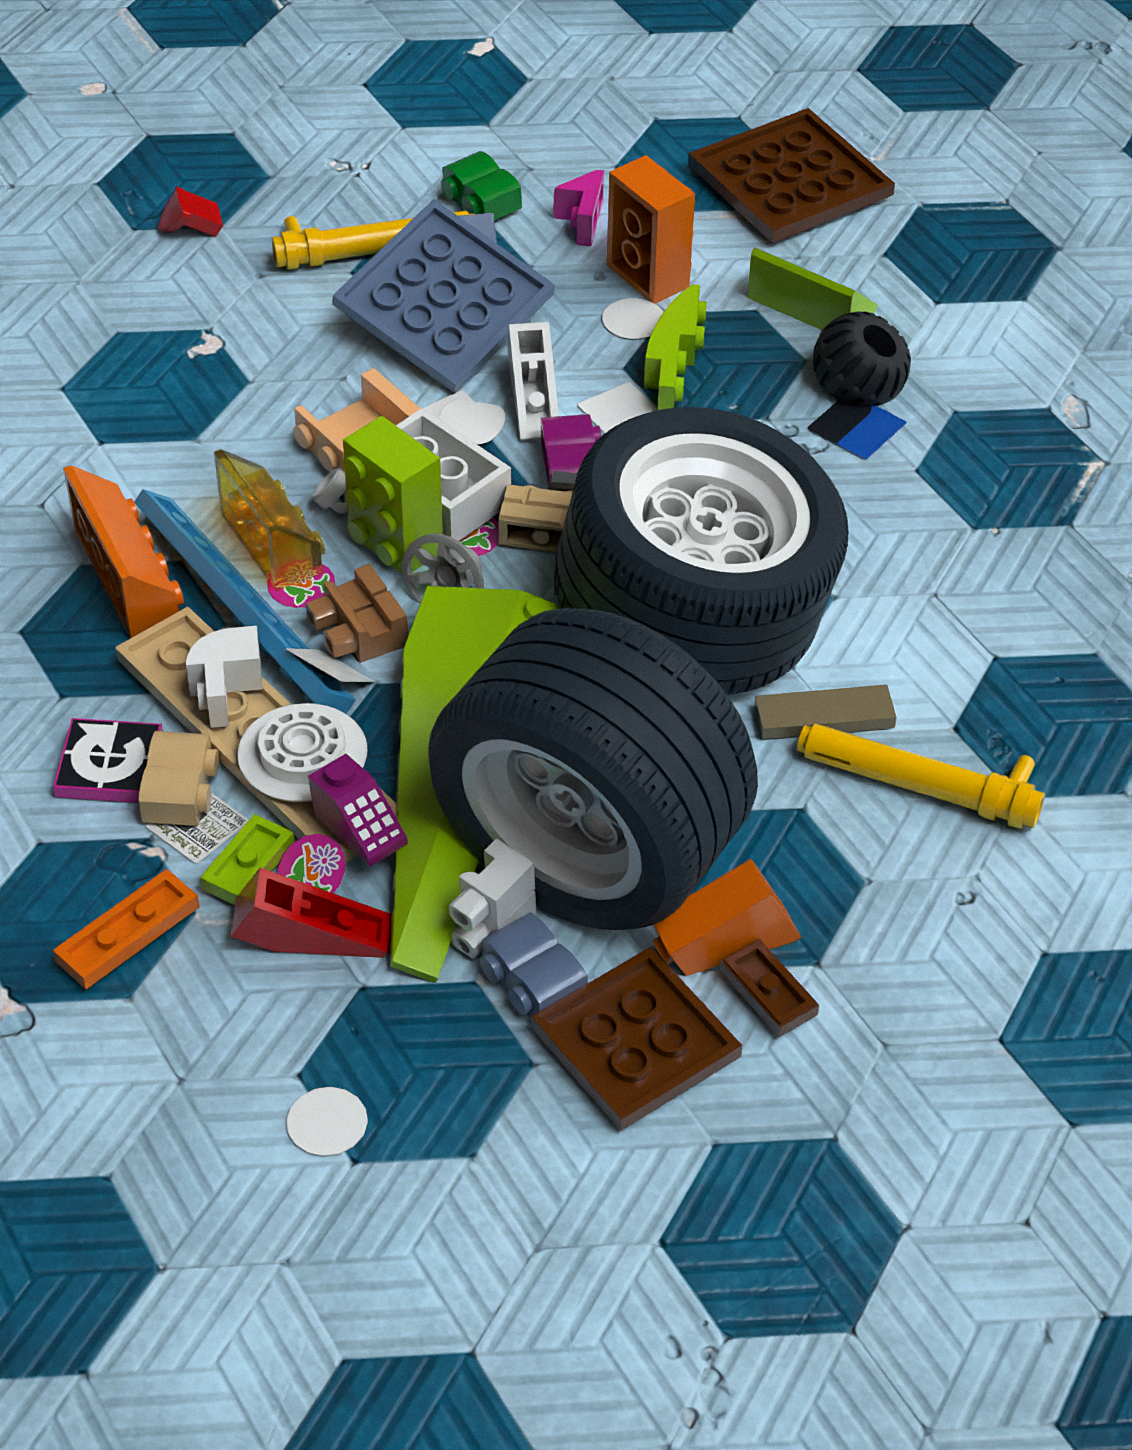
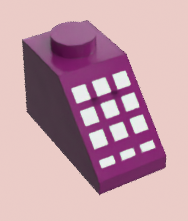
M347 753L308 775L315 817L369 867L408 844L403 828L374 777Z

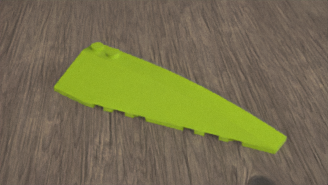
M426 587L401 659V666H403V679L400 685L402 711L399 719V735H401L397 765L396 815H398L397 820L407 836L408 844L395 851L396 870L393 875L395 899L391 923L390 967L434 983L437 982L452 940L451 934L455 931L457 925L449 914V905L460 895L459 876L466 872H475L479 861L452 828L433 788L428 747L434 723L443 708L518 625L538 613L561 609L559 604L522 590Z

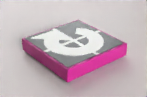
M72 718L53 786L55 797L139 803L140 786L144 770L147 766L151 739L155 731H163L162 724Z

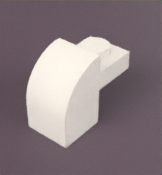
M257 626L226 628L211 632L199 639L187 655L186 669L190 696L198 695L199 709H208L211 728L229 726L227 692L263 689Z

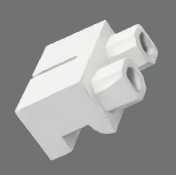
M497 838L484 850L485 869L480 874L466 872L459 876L460 895L449 905L450 916L455 923L460 925L451 934L452 944L473 959L482 951L483 938L529 912L536 915L534 862Z

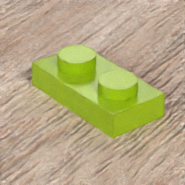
M254 814L201 875L202 890L235 905L236 897L259 868L273 871L279 864L282 855L294 843V832Z

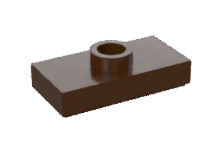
M760 939L720 960L719 971L778 1038L818 1015L819 1004Z

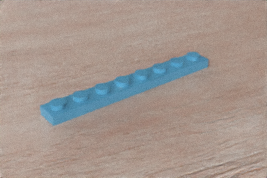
M142 489L134 503L145 514V523L155 531L163 534L167 539L166 546L189 563L187 569L192 575L208 584L212 589L210 595L235 614L233 621L239 627L257 626L259 650L267 656L274 658L280 664V673L305 692L304 700L310 704L329 706L347 714L356 699L333 676L286 650V648H309L172 498Z

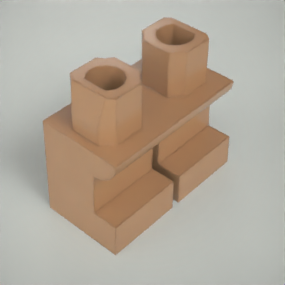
M370 563L354 569L355 579L336 586L331 581L323 582L324 596L306 603L307 620L314 631L332 624L335 626L323 631L326 648L333 659L353 652L359 662L362 663L404 648L407 641V615L391 592L387 591L386 585Z

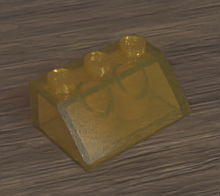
M222 449L215 451L214 459L221 515L274 589L279 591L322 574L321 555L325 554L323 540L316 530L311 531L306 525L305 517L298 505L292 506L289 502L282 483L278 479L273 480L262 465Z

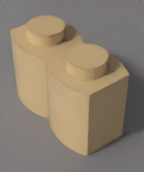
M154 732L139 792L138 802L142 822L198 826L201 813L209 812L212 789L208 781L210 776H217L219 768L218 749H212L210 734Z

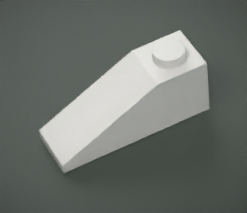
M549 322L509 324L507 350L520 442L540 440L541 417L559 416Z

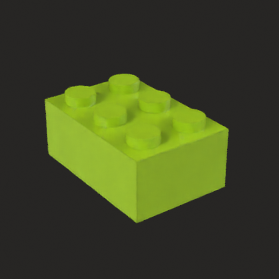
M380 416L343 439V467L346 481L345 498L348 510L347 528L355 542L365 545L378 555L385 565L392 566L402 574L403 557L413 541L426 534H443L440 457L384 416ZM439 543L421 545L423 549L437 557ZM415 554L411 560V573L423 566Z

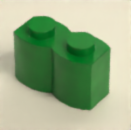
M478 151L442 167L443 179L441 180V188L447 199L453 200L462 206L463 210L468 211L469 214L494 213L495 221L522 208L521 185L510 172L500 169L494 159L487 153Z

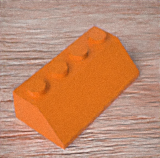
M72 465L64 467L74 530L130 639L179 612L178 606L184 605L181 588L176 580L169 581V571L165 558L161 552L154 553L151 533L147 525H139V515L133 499L126 500L116 483Z

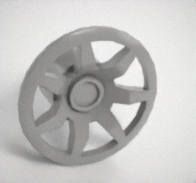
M437 533L423 535L413 541L404 554L402 562L403 581L409 596L418 603H421L422 598L417 593L413 583H430L432 586L472 588L471 585L474 584L475 588H484L482 565L478 555L471 548L452 537ZM439 543L437 557L431 555L421 545ZM414 554L422 565L429 567L427 571L411 573V560Z

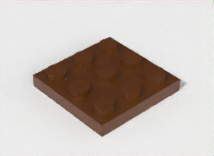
M652 947L647 948L531 1016L532 1030L620 1131L734 1062L742 1054V1044Z

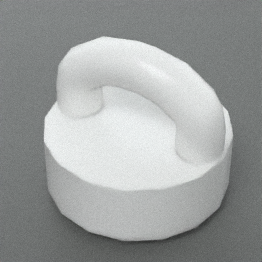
M340 468L333 469L313 491L312 499L322 509L331 507L337 513L348 512L345 498V472ZM342 494H344L345 498L343 503L337 500Z

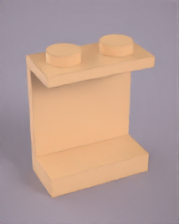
M375 368L361 374V400L320 421L302 405L294 408L296 426L293 432L298 444L302 448L310 450L328 471L340 468L345 472L343 467L344 438L380 416H384L390 422L397 425L421 409Z

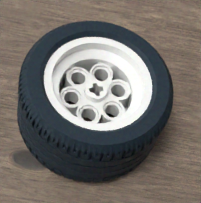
M701 407L668 408L636 416L623 421L603 434L590 448L579 467L554 561V584L558 603L561 609H592L613 613L654 630L675 643L695 659L716 680L727 695L758 689L789 672L802 659L815 638L847 553L849 530L844 503L829 476L807 451L786 435L757 420L728 411Z
M563 608L544 611L518 625L440 712L432 728L428 747L431 779L438 802L452 828L472 854L485 866L484 850L496 838L534 862V891L538 907L570 922L603 930L644 928L657 924L673 914L684 903L720 853L744 824L753 807L758 788L757 765L746 726L732 701L716 680L688 653L661 634L626 617L592 609Z

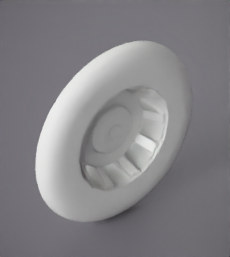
M293 704L264 714L248 727L238 746V763L246 780L261 793L281 801L312 802L308 775L346 753L363 768L367 757V742L360 726L345 713L320 704Z

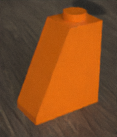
M749 859L689 895L673 914L663 921L654 924L659 936L653 939V943L662 959L668 965L675 961L683 973L689 976L720 966V960L758 939L771 950L793 943L802 937L782 901L753 860Z

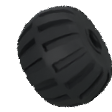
M857 311L837 317L824 327L814 346L813 369L816 373V378L820 385L825 386L824 390L830 396L833 395L837 398L836 401L850 404L855 401L856 406H871L874 403L878 406L887 403L902 391L910 373L911 356L904 337L900 336L899 331L893 325H889L886 319L881 316L876 317L874 313Z

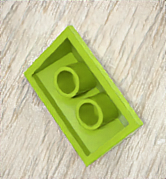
M753 248L750 259L747 298L820 330H823L828 323L843 314L857 311L874 313L878 305L859 292L758 248Z

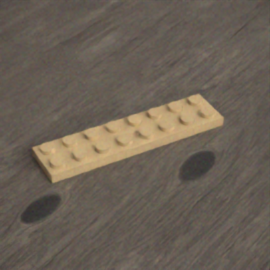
M187 606L115 647L117 660L191 733L210 734L212 749H218L219 761L290 831L294 832L298 839L313 834L329 836L341 846L345 855V863L358 856L315 817L312 802H287L271 798L255 789L241 772L238 763V746L248 727L264 714L283 706L292 705L269 682L262 677L263 689L227 692L229 726L211 728L208 709L200 710L198 695L190 696L186 659L192 646L205 635L214 632V630ZM381 789L396 818H398V815H396V803Z

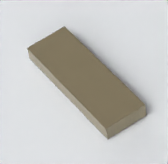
M887 684L755 696L754 707L762 740L800 736L805 725L813 727L815 723L843 732L895 728L897 717Z

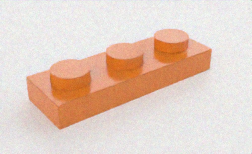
M165 869L53 949L55 962L84 989H88L200 907L198 895L168 869Z

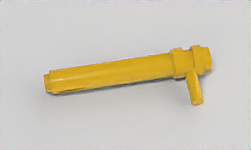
M465 210V211L453 212V213H455L457 216H458V215H471V214H469L468 211H466V210ZM288 216L283 222L286 231L281 232L280 236L272 237L274 262L276 267H285L286 270L298 269L299 264L308 263L309 267L323 265L324 261L376 254L413 218L326 230L312 227L305 228L302 231L298 219L294 216Z
M816 723L813 727L807 725L803 727L797 744V751L804 753L806 759L976 810L979 817L995 821L997 817L1008 820L1007 824L1018 829H1022L1023 826L1035 828L1045 799L1044 792L1035 790V785L1027 783L1035 766L1034 760L1027 755L1018 757L1008 778L994 772L989 776Z

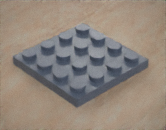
M433 199L333 295L332 305L455 394L507 342L509 324L526 323L554 295L555 284Z

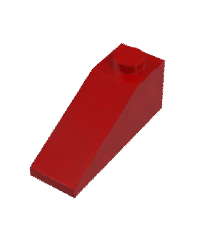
M259 868L236 897L230 937L274 952L384 958L388 953L391 913Z

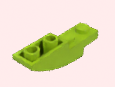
M697 284L689 286L669 304L656 323L648 342L645 357L644 389L659 390L658 410L674 408L675 401L683 402L684 377H677V375H685L686 365L694 366L695 350H703L705 326L697 325H705L707 301H699L700 285Z

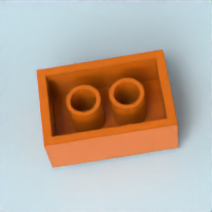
M645 155L609 172L607 266L647 300L656 304L690 286L695 193L668 173L665 168Z

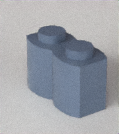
M531 912L482 939L483 957L480 958V965L484 974L492 983L499 982L508 990L509 999L513 1007L521 1015L527 1014L531 1018L536 1013L588 984V975L579 961L567 948L557 942L549 928Z

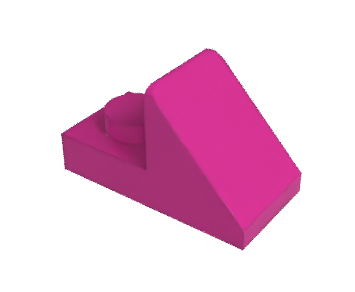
M604 170L592 171L558 185L554 189L553 216L556 219L571 220V229H577V245L592 246L604 201Z

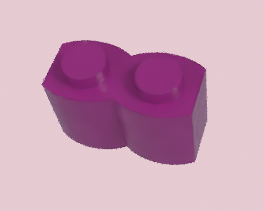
M590 414L541 417L540 440L548 490H551L553 471L577 473L584 457L593 444L601 437L600 426L592 425Z

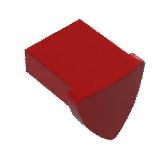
M176 186L164 207L158 224V230L172 233L186 225L216 237L222 229L223 223L217 203Z

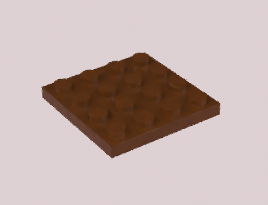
M809 108L692 151L688 155V166L771 243L894 195L895 182Z

